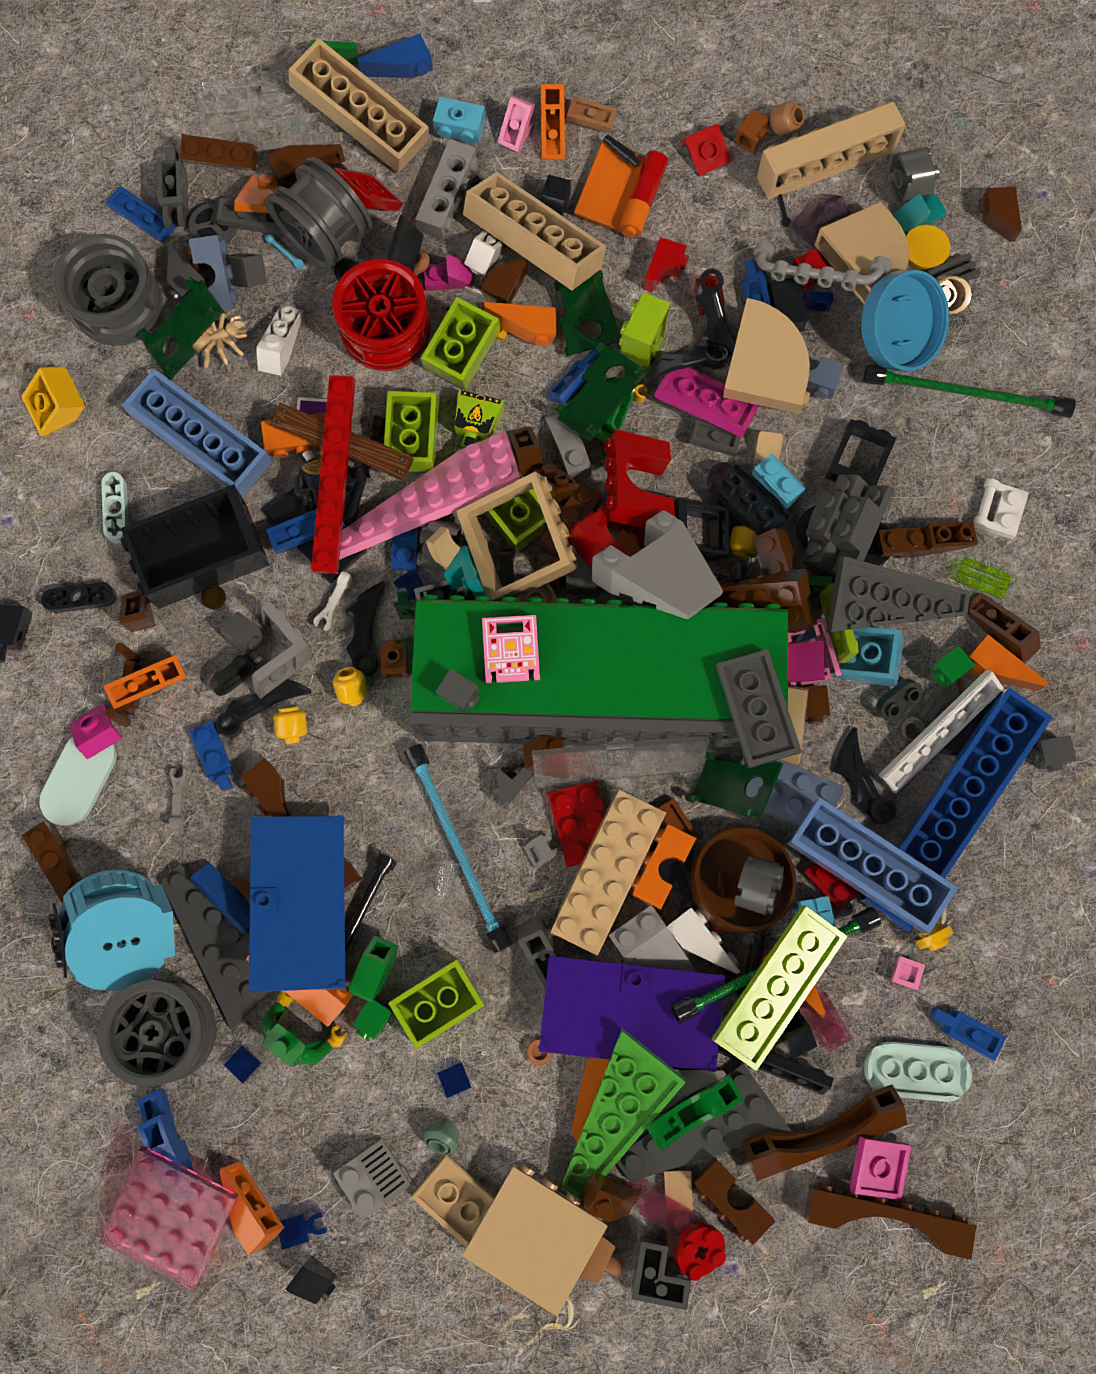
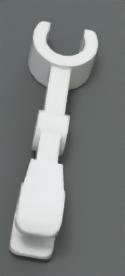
M345 571L340 573L337 586L332 596L329 597L326 608L314 619L315 627L319 625L320 620L325 619L327 623L323 630L328 631L331 628L333 612L336 606L339 605V600L345 589L350 586L353 579L349 573Z

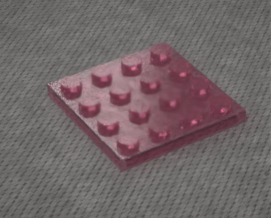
M142 1145L136 1153L99 1242L194 1292L199 1286L238 1194Z

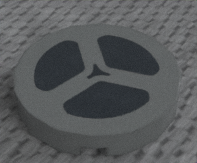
M214 202L206 203L196 208L189 220V231L193 238L221 235L222 240L225 239L227 244L235 237L236 227L217 224L219 203Z

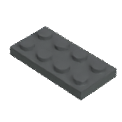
M766 649L717 663L715 667L747 767L751 768L800 754L802 751L769 650Z

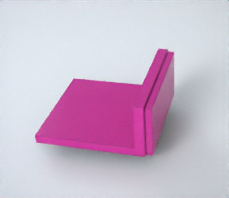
M823 641L788 644V683L825 680Z
M104 703L69 724L75 746L87 760L122 739L121 734L112 725L111 719L106 716L107 707Z

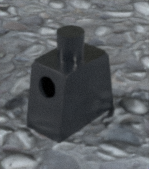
M0 605V663H5L7 650L22 649L33 614L24 606Z

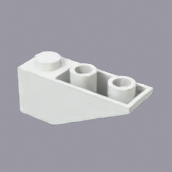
M280 305L256 347L258 371L282 375L292 353L302 320L303 310Z
M692 908L688 909L667 925V928L682 950L732 974L740 972L737 968L739 965L738 960L731 952L726 954L720 946L723 944V941L714 930L710 933L704 925L707 920L698 909L695 912Z

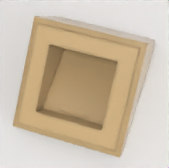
M759 431L754 460L763 461L772 453L779 459L783 434Z

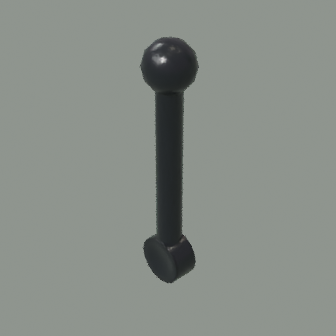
M777 182L776 187H781V184ZM779 194L778 200L783 217L782 225L789 227L791 219L787 217L782 194Z

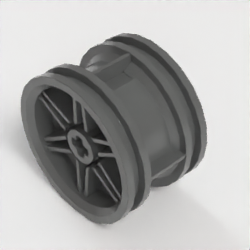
M309 157L304 161V165H300L295 170L297 181L289 189L278 186L273 191V195H268L264 202L275 224L296 249L317 267L329 271L334 267V263L342 259L341 247L349 239L354 242L361 241L364 235L372 230L373 224L362 201L342 177L323 161L315 157Z
M93 234L71 244L63 252L56 264L54 271L56 294L83 333L90 339L104 345L122 346L140 340L141 338L138 334L143 329L150 332L155 327L163 308L161 289L139 250L128 240L117 235Z

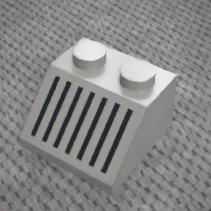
M383 1139L377 1141L333 1173L362 1221L411 1185Z

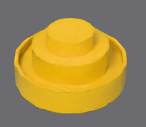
M942 922L935 924L930 933L923 934L919 932L920 938L915 940V943L919 950L928 947L930 952L947 945L949 943L947 937L954 934V931L950 924L943 926Z

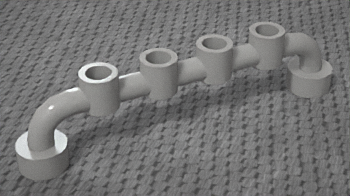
M766 241L758 242L753 252L754 257L757 259L758 267L763 271L770 272L771 277L776 281H783L786 275H792L798 284L803 285L808 282L809 278L818 279V284L824 288L830 287L832 282L836 281L842 282V288L847 291H853L857 284L870 285L889 274L892 267V262L884 256H877L873 259L870 267L871 274L861 275L852 269L846 272H838L829 266L816 269L806 263L793 266L783 260L771 263L768 261L771 260L775 249L772 244Z

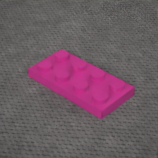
M684 368L666 374L654 396L741 438L744 436L760 406L723 398L724 383L691 368Z

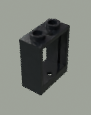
M851 419L825 478L836 482L839 475H859L868 485H877L896 437L886 430L872 428L862 420L855 421ZM851 434L884 447L872 477L839 464Z
M680 498L674 500L675 517L681 520L686 528L687 516L709 520L710 548L697 546L704 559L715 562L729 556L730 520L728 509L726 507Z

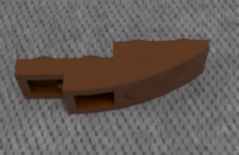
M973 521L934 523L919 528L878 530L875 534L879 557H917L978 545Z

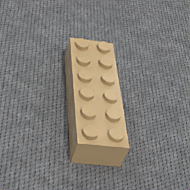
M318 38L288 70L290 87L397 173L427 143L429 127L321 39Z
M894 101L888 104L877 105L870 111L858 112L846 120H837L830 126L822 129L816 128L801 137L795 136L785 143L767 147L762 153L757 178L767 199H773L778 197L779 194H786L894 153L906 125ZM779 182L781 187H776V183Z
M495 172L466 191L463 210L465 217L570 290H574L601 269L607 246L500 173Z
M621 790L616 791L550 926L549 931L598 956L666 812Z

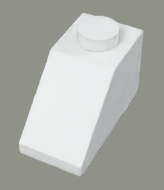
M484 230L474 238L464 264L470 267L472 272L486 275L493 268L506 244Z

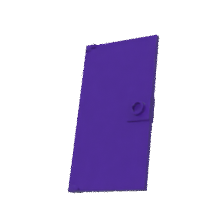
M549 956L541 1036L538 1046L539 1052L610 1059L623 1028L669 1066L716 1072L719 1044L711 1038L721 1023L723 997L716 1001L714 1000L710 1004L708 1003L703 1009L699 1010V1015L682 1024H679L675 1019L670 1004L688 996L690 998L702 996L723 986L725 976Z

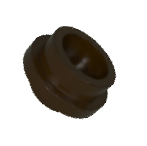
M210 585L202 591L201 601L206 608L216 610L225 604L226 593L220 586Z

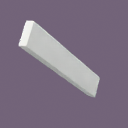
M987 669L878 774L890 791L896 794L1004 689L992 671Z

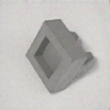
M540 835L523 847L536 869L544 866L559 852L558 848L551 850L547 844L552 839L549 835Z

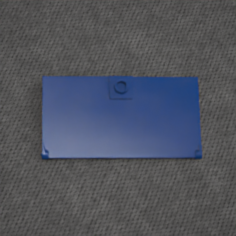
M344 816L251 817L249 992L346 989Z

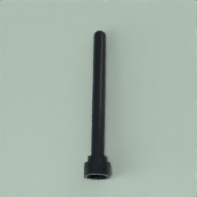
M371 415L368 423L369 431L371 432L369 439L376 442L379 441L380 436L385 432L386 418ZM363 478L364 482L362 484H358L357 481L355 483L344 519L345 527H348L355 521L367 478Z
M381 853L378 854L375 863H377L375 866L376 871L345 931V954L385 874H389L390 870L393 871L397 864V861Z

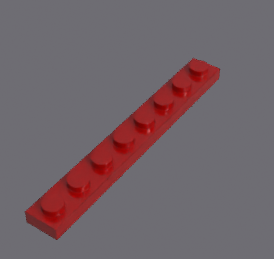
M329 375L311 566L313 573L338 574L356 383L354 376Z

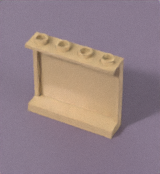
M523 1163L520 1166L513 1164L511 1171L471 1241L466 1246L462 1257L550 1313L558 1316L608 1224L607 1221L586 1213L585 1207L580 1205L582 1200L572 1193L567 1192L564 1195L557 1190L558 1185L544 1177L542 1181L533 1175L535 1171Z

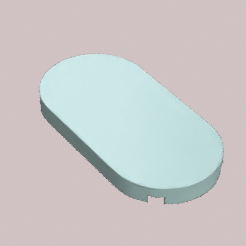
M73 736L69 739L40 795V808L45 818L60 826H70L81 822L89 815L116 762L117 753L114 744L87 760L75 746Z
M882 1042L875 1045L868 1052L864 1061V1074L870 1086L874 1090H878L893 1084L901 1098L943 1102L955 1101L967 1092L972 1082L970 1064L960 1052L950 1047Z

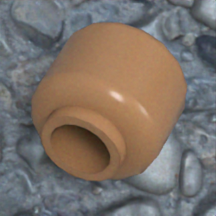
M794 101L778 104L770 112L769 125L773 132L779 136L798 132L805 119L804 111Z

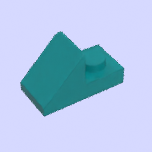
M918 194L895 212L893 216L906 235L916 226L929 225L945 218L947 212L937 194L925 199L921 194Z
M465 545L460 548L445 570L444 577L453 590L464 586L466 591H472L475 597L485 596L484 587L474 559Z

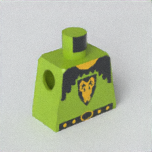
M459 390L455 431L456 435L464 437L461 448L487 439L494 434L505 411L504 400Z

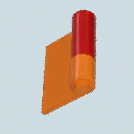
M602 141L574 215L620 232L627 238L640 236L669 159L659 151H649L646 157L635 153V156L641 162L637 168H634L631 164L624 162L621 157Z

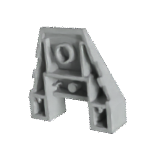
M664 510L646 521L644 542L646 547L633 556L629 557L610 545L593 557L592 581L611 594L619 596L620 593L633 597L634 602L642 604L643 601L655 604L656 609L687 620L722 595L723 592L684 523Z

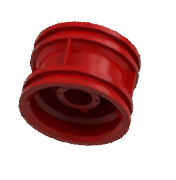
M388 259L364 261L352 267L341 277L333 293L332 308L343 344L349 355L364 367L376 371L401 369L420 357L427 347L430 338L431 323L424 289L418 277L408 267ZM402 321L409 322L406 327L401 326ZM359 325H364L361 331L358 330Z

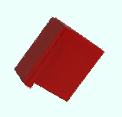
M717 123L680 141L681 146L687 145L698 176H702L732 162Z

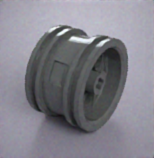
M142 981L126 987L118 992L108 1003L102 1013L98 1026V1046L100 1055L107 1068L119 1079L140 1087L170 1083L186 1078L196 1072L207 1061L217 1037L215 1013L208 999L198 989L179 981ZM161 998H165L168 1002V1007L164 1012H161L158 1008V1002ZM136 1007H138L141 1010L138 1016L133 1020L131 1016L135 1011ZM183 1012H186L189 1017L190 1026L188 1027L184 1022ZM132 1036L138 1039L139 1044L136 1050H132L129 1045V1040ZM178 1041H181L185 1047L181 1056L177 1055L174 1050V1046ZM149 1057L160 1060L157 1070L149 1068Z

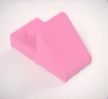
M516 96L510 98L497 143L516 152L520 151L533 127V124L529 122L534 104Z

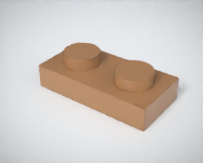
M573 96L566 115V121L611 133L618 108Z

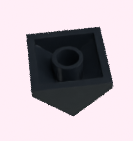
M402 215L399 216L387 259L399 262L414 272L424 235Z

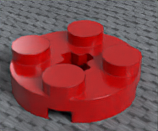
M696 1222L681 1232L678 1237L681 1241L677 1248L674 1246L672 1255L676 1267L684 1275L693 1281H697L711 1273L716 1267L724 1264L726 1260V1254L724 1253L725 1239L712 1224L706 1225L704 1222ZM702 1246V1250L698 1254H696L698 1252V1247Z

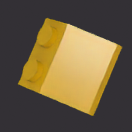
M40 367L21 396L40 436H46L75 422L85 408L84 401L80 397L66 367Z

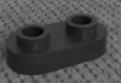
M250 655L235 657L228 666L212 676L210 681L211 689L218 696L228 694L255 672L257 668L256 662Z
M911 679L903 680L878 700L876 713L887 721L897 719L919 702L923 693L921 685Z

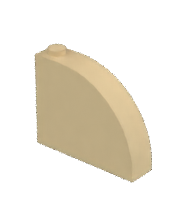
M881 202L820 228L814 244L835 271L846 272L852 269L861 275L871 274L870 267L872 261L877 256H884L892 262L889 273L906 270L909 261V245L906 235L898 221ZM877 282L870 285H856L853 292L863 304H865L868 294Z
M747 298L723 398L800 414L802 406L807 407L810 392L806 391L810 363L804 339L793 322L782 312L766 303Z

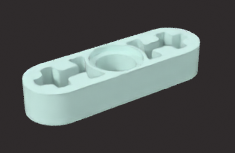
M110 472L103 477L101 483L103 532L111 542L121 543L120 538L124 537L122 531H118L116 536L111 531L115 530V522L113 520H116L117 526L120 529L129 525L127 483L119 473ZM113 480H116L119 483L115 485V492L117 495H114L113 489L109 486L113 484ZM114 502H120V511L110 513V505Z

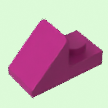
M446 255V263L430 264L424 270L426 291L473 288L472 271L470 267L464 264L465 261L451 255Z

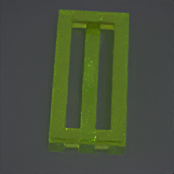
M966 557L962 560V565L959 568L955 582L1001 600L1004 598L1012 575ZM967 566H968V567H971V568L976 569V570H978V571H981V572H983V573H986V574H989V575L994 576V577H996V578H999V579H1001V580H1004V582L1001 583V582L996 581V580H993V579H991V578H989V577H987V576H985V575L978 574V573H975V572H973V571H970V570H968V569H966V568H967Z

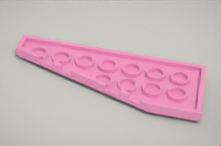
M506 431L494 434L487 439L470 444L459 450L343 529L339 560L427 524L429 521H434L451 514L521 479Z

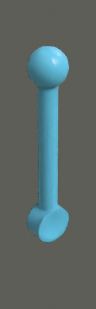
M266 235V242L273 244L294 263L296 269L300 270L304 267L303 261L292 256L274 240L273 235Z

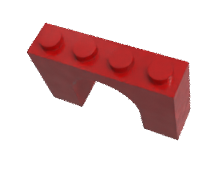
M615 429L611 437L607 438L604 444V452L607 453L604 469L607 471L605 490H608L606 509L609 510V521L646 529V521L662 510L675 517L674 498L641 490L630 480L627 474L628 470H637L662 476L671 462L670 442Z
M604 503L596 513L591 511L583 521L577 520L568 530L570 535L567 539L570 546L572 545L575 548L577 554L592 567L593 557L610 545L631 557L611 536L608 528L619 531L624 529L627 533L631 530L640 540L638 545L642 549L646 547L644 545L645 529L609 521V510L606 509V503Z

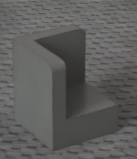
M246 253L229 257L234 286L249 288L266 284L267 280L262 254Z

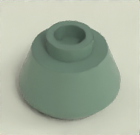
M450 1120L436 1121L423 1135L426 1146L437 1154L450 1155L458 1149V1130Z

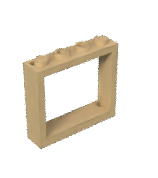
M533 472L456 511L486 596L490 597L491 601H501L503 597L517 598L578 569L576 563L577 552L572 545L570 546L567 539L569 531L563 522L561 523L558 515L561 513L560 507L556 500L552 499L550 493L552 486L548 483L546 477L541 476L537 472ZM534 488L560 560L502 587L477 516Z

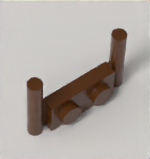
M118 643L115 647L116 651L126 658L122 677L141 670L142 667L137 664L140 661V656L124 643ZM140 698L118 707L117 710L113 708L107 709L106 716L123 727L130 726L131 720L128 718V715H135V709L139 707Z

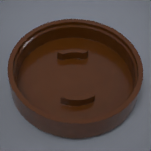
M739 827L722 831L702 846L692 863L690 888L698 909L713 925L730 933L752 934L774 925L789 911L796 894V872L789 854L777 840L757 829ZM749 855L779 863L780 866L784 867L781 889H775L777 891L775 899L777 900L773 914L767 913L764 915L735 906L736 895L740 896L741 893L738 888L739 880Z

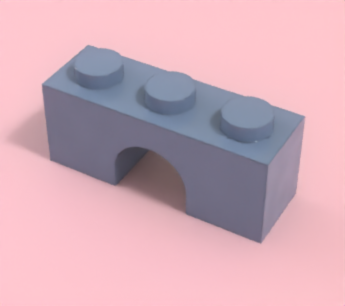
M221 235L189 239L193 264L206 263L215 271V281L208 287L209 291L224 311L236 309L235 304L238 303L236 290L231 288L230 279H233L231 265H227L225 255L228 254L226 240H222Z
M821 357L818 366L813 370H809L806 391L813 393L814 396L820 399H832L844 364Z

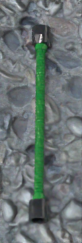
M867 364L863 383L872 385L896 382V384L933 390L939 389V391L942 390L943 392L948 391L949 393L973 397L979 396V398L985 397V399L1019 403L1020 405L1025 404V406L1044 408L1053 415L1066 418L1072 417L1076 405V400L1073 398L1054 396L1053 399H1042L1031 396L1026 397L1025 395L955 385V383L949 384V382L943 383V381L912 378V376L906 377V375H897L873 364Z
M870 906L851 916L852 920L847 925L838 928V930L846 936L857 932L865 933L881 926V920L876 910ZM759 968L702 996L694 998L688 996L670 1004L675 1019L679 1024H682L699 1015V1010L703 1009L708 1003L710 1004L714 1000L716 1001L720 997L722 998L726 994L728 995L732 991L734 992L738 988L744 987V985L747 986Z

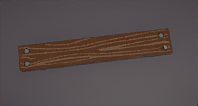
M279 403L270 426L323 447L325 421ZM351 432L349 459L405 481L414 461L413 456Z

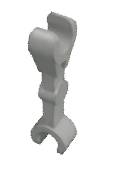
M173 767L170 770L173 785L172 816L169 818V829L172 831H182L183 789L189 773L183 767V775L180 778H176V768Z

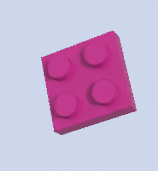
M860 1136L849 1191L854 1194L901 1200L911 1145L903 1142Z

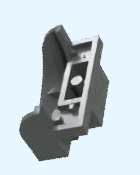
M839 475L833 489L823 492L820 501L811 515L805 533L807 536V548L801 561L818 576H832V583H835L839 557L845 556L864 561L894 490L890 486L868 485L859 475ZM836 546L841 550L838 555V558L836 553Z

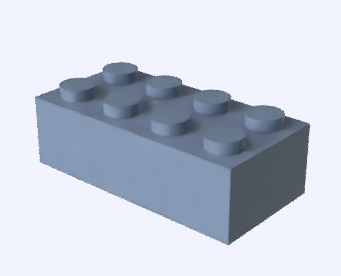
M743 754L739 764L745 765L746 761ZM781 759L776 760L783 763V766L764 810L765 814L798 827L814 801L819 797L837 807L844 786ZM756 777L748 783L746 788L748 797H754L760 793L763 786L761 777Z

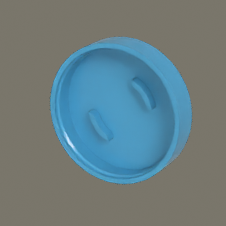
M920 270L894 271L882 277L873 286L864 304L861 323L864 344L872 359L888 370L914 371L925 367L937 356L948 332L949 307L943 288L932 275Z

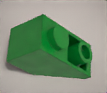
M374 935L361 957L348 993L372 1003L396 964L398 945Z

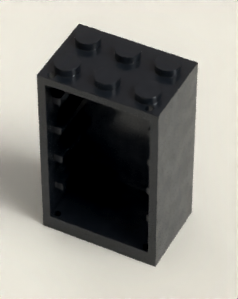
M235 484L121 528L124 536L120 538L122 546L126 552L129 551L132 558L129 560V565L133 573L138 574L140 580L137 583V587L143 597L146 596L148 602H153L159 609L201 593L210 585L219 586L270 565L247 504Z

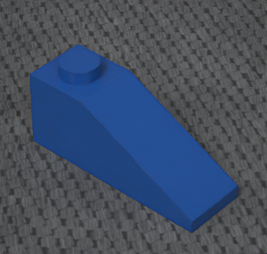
M421 34L357 58L359 71L366 77L414 78L423 76L433 70L431 54Z

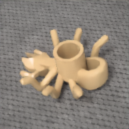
M229 311L222 313L218 329L213 322L211 327L193 344L197 351L196 353L205 352L204 368L207 369L209 366L210 352L220 353L224 365H228L223 351L225 342L240 356L244 355L232 340L226 338L229 336L237 339L247 337V334H245L247 329H241L245 327V324L242 321H235L241 319L240 315L231 317L230 322L226 324V329H224V319H228L231 313Z

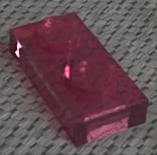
M822 992L819 994V997L826 1012L823 1019H820L804 1003L801 1005L827 1051L831 1052L852 1040V1037L826 992Z
M653 1188L650 1189L639 1211L640 1215L677 1237L686 1227L698 1222L700 1218L698 1214Z

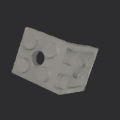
M270 601L261 606L263 627L284 651L252 674L254 692L260 699L308 664V661L305 659L308 657V652L305 650L308 648V645L301 638L300 630L294 624L290 626L285 620L286 615L279 606L274 607Z

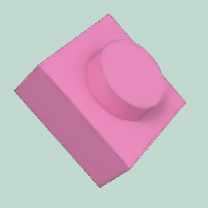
M898 956L890 981L913 990H918L925 965Z

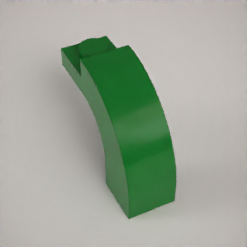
M727 1076L674 1104L662 1112L655 1120L647 1124L646 1128L660 1151L702 1123L726 1114L744 1101V1098L731 1076Z

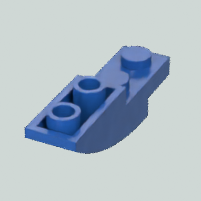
M158 1089L138 1099L143 1123L138 1125L140 1135L150 1162L167 1194L174 1204H178L200 1193L186 1141L179 1140L165 1089Z

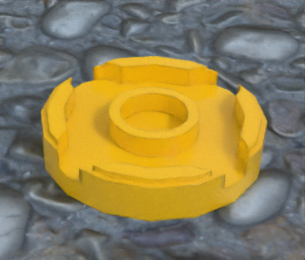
M920 225L910 230L906 235L909 245V266L920 271L930 270L944 264L947 260L951 246L949 238L941 229L931 225Z

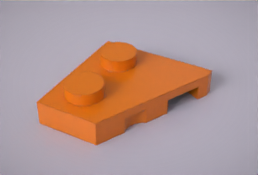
M267 174L252 175L235 199L234 211L269 213L264 199L270 194L273 195V191L278 187L276 176Z

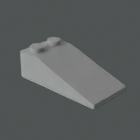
M652 905L607 936L628 965L697 972Z

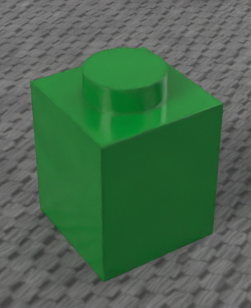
M957 646L930 667L929 670L933 680L946 688L974 667L975 664L962 648Z
M375 998L372 1003L367 1001L352 1025L358 1028L356 1033L368 1041L370 1038L377 1039L394 1012Z

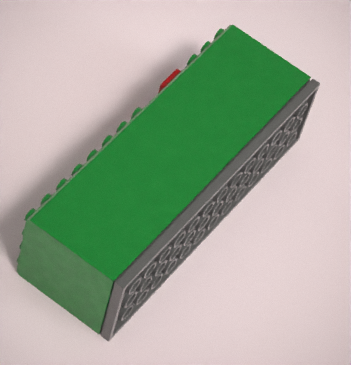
M424 595L423 599H416L410 725L420 741L526 744L543 735L561 738L565 745L742 750L715 666L717 663L766 649L769 650L788 708L787 609H780L778 604H768L764 606V609L754 608V605L749 603L739 604L738 608H728L726 603H713L712 607H704L687 620L658 610L656 606L622 605L620 600H608L607 604H596V601L593 599L580 600V604L570 603L569 599L564 598L554 599V603H543L541 598H529L528 602H517V598L503 597L501 601H491V598L486 596L475 597V601H466L465 597L457 595L449 596V600H438L439 597L436 595ZM536 615L540 680H534V669L529 670V681L497 683L496 672H491L492 683H486L482 618ZM523 623L496 624L497 633L523 632ZM450 669L479 687L478 695H480V699L473 709L468 708L466 713H463L437 696L436 690Z

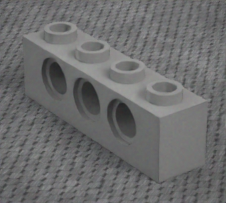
M449 139L415 219L417 229L421 233L444 240L446 233L451 232L454 224V214L460 211L462 205L461 197L470 187L472 172L475 173L478 168L479 158L476 157L475 147ZM444 209L442 212H437L436 210Z

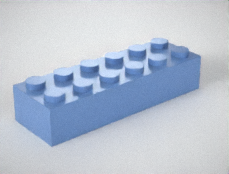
M155 369L148 374L122 404L132 418L224 487L235 484L242 497L272 463L265 450Z
M820 797L814 801L787 843L923 934L932 931L958 889L957 886Z

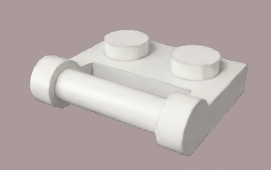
M986 479L983 487L985 492L979 512L973 520L974 527L1013 540L1016 537L1029 492L1001 484L995 479ZM994 493L1000 494L993 521L991 522L987 519Z

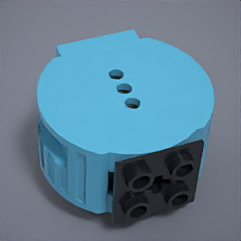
M126 870L102 871L82 879L70 888L63 896V903L59 912L57 911L56 904L52 903L53 914L48 915L49 926L53 935L50 938L51 948L55 956L56 968H62L64 978H67V961L68 967L75 975L76 981L82 985L104 991L121 990L150 978L165 963L164 958L175 956L173 911L162 884L152 886L151 881L140 874Z

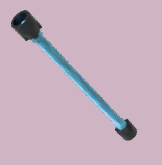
M422 744L406 749L403 753L411 771L416 770L417 775L421 776L420 778L424 782L423 785H425L424 787L428 791L427 794H429L428 796L431 803H433L432 805L435 812H437L436 814L444 832L448 835V841L452 844L451 847L455 850L454 853H456L455 856L459 859V865L463 868V874L467 877V883L471 886V892L475 895L474 898L481 914H483L482 916L486 920V928L489 933L485 935L493 953L512 946L513 944L505 927H500L498 921L494 920L495 917L491 914V908H489L488 902L484 899V893H482V889L479 887L480 884L475 877L476 875L471 868L472 866L467 859L457 833L453 830V824L449 821V816L446 815V809H444L445 807L441 803L442 800H440L441 798L429 774L427 765L430 762Z

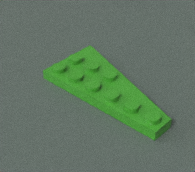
M623 1028L562 1180L561 1186L581 1200V1192L592 1173L597 1172L606 1176L645 1131L646 1125L657 1117L686 1083L682 1075Z

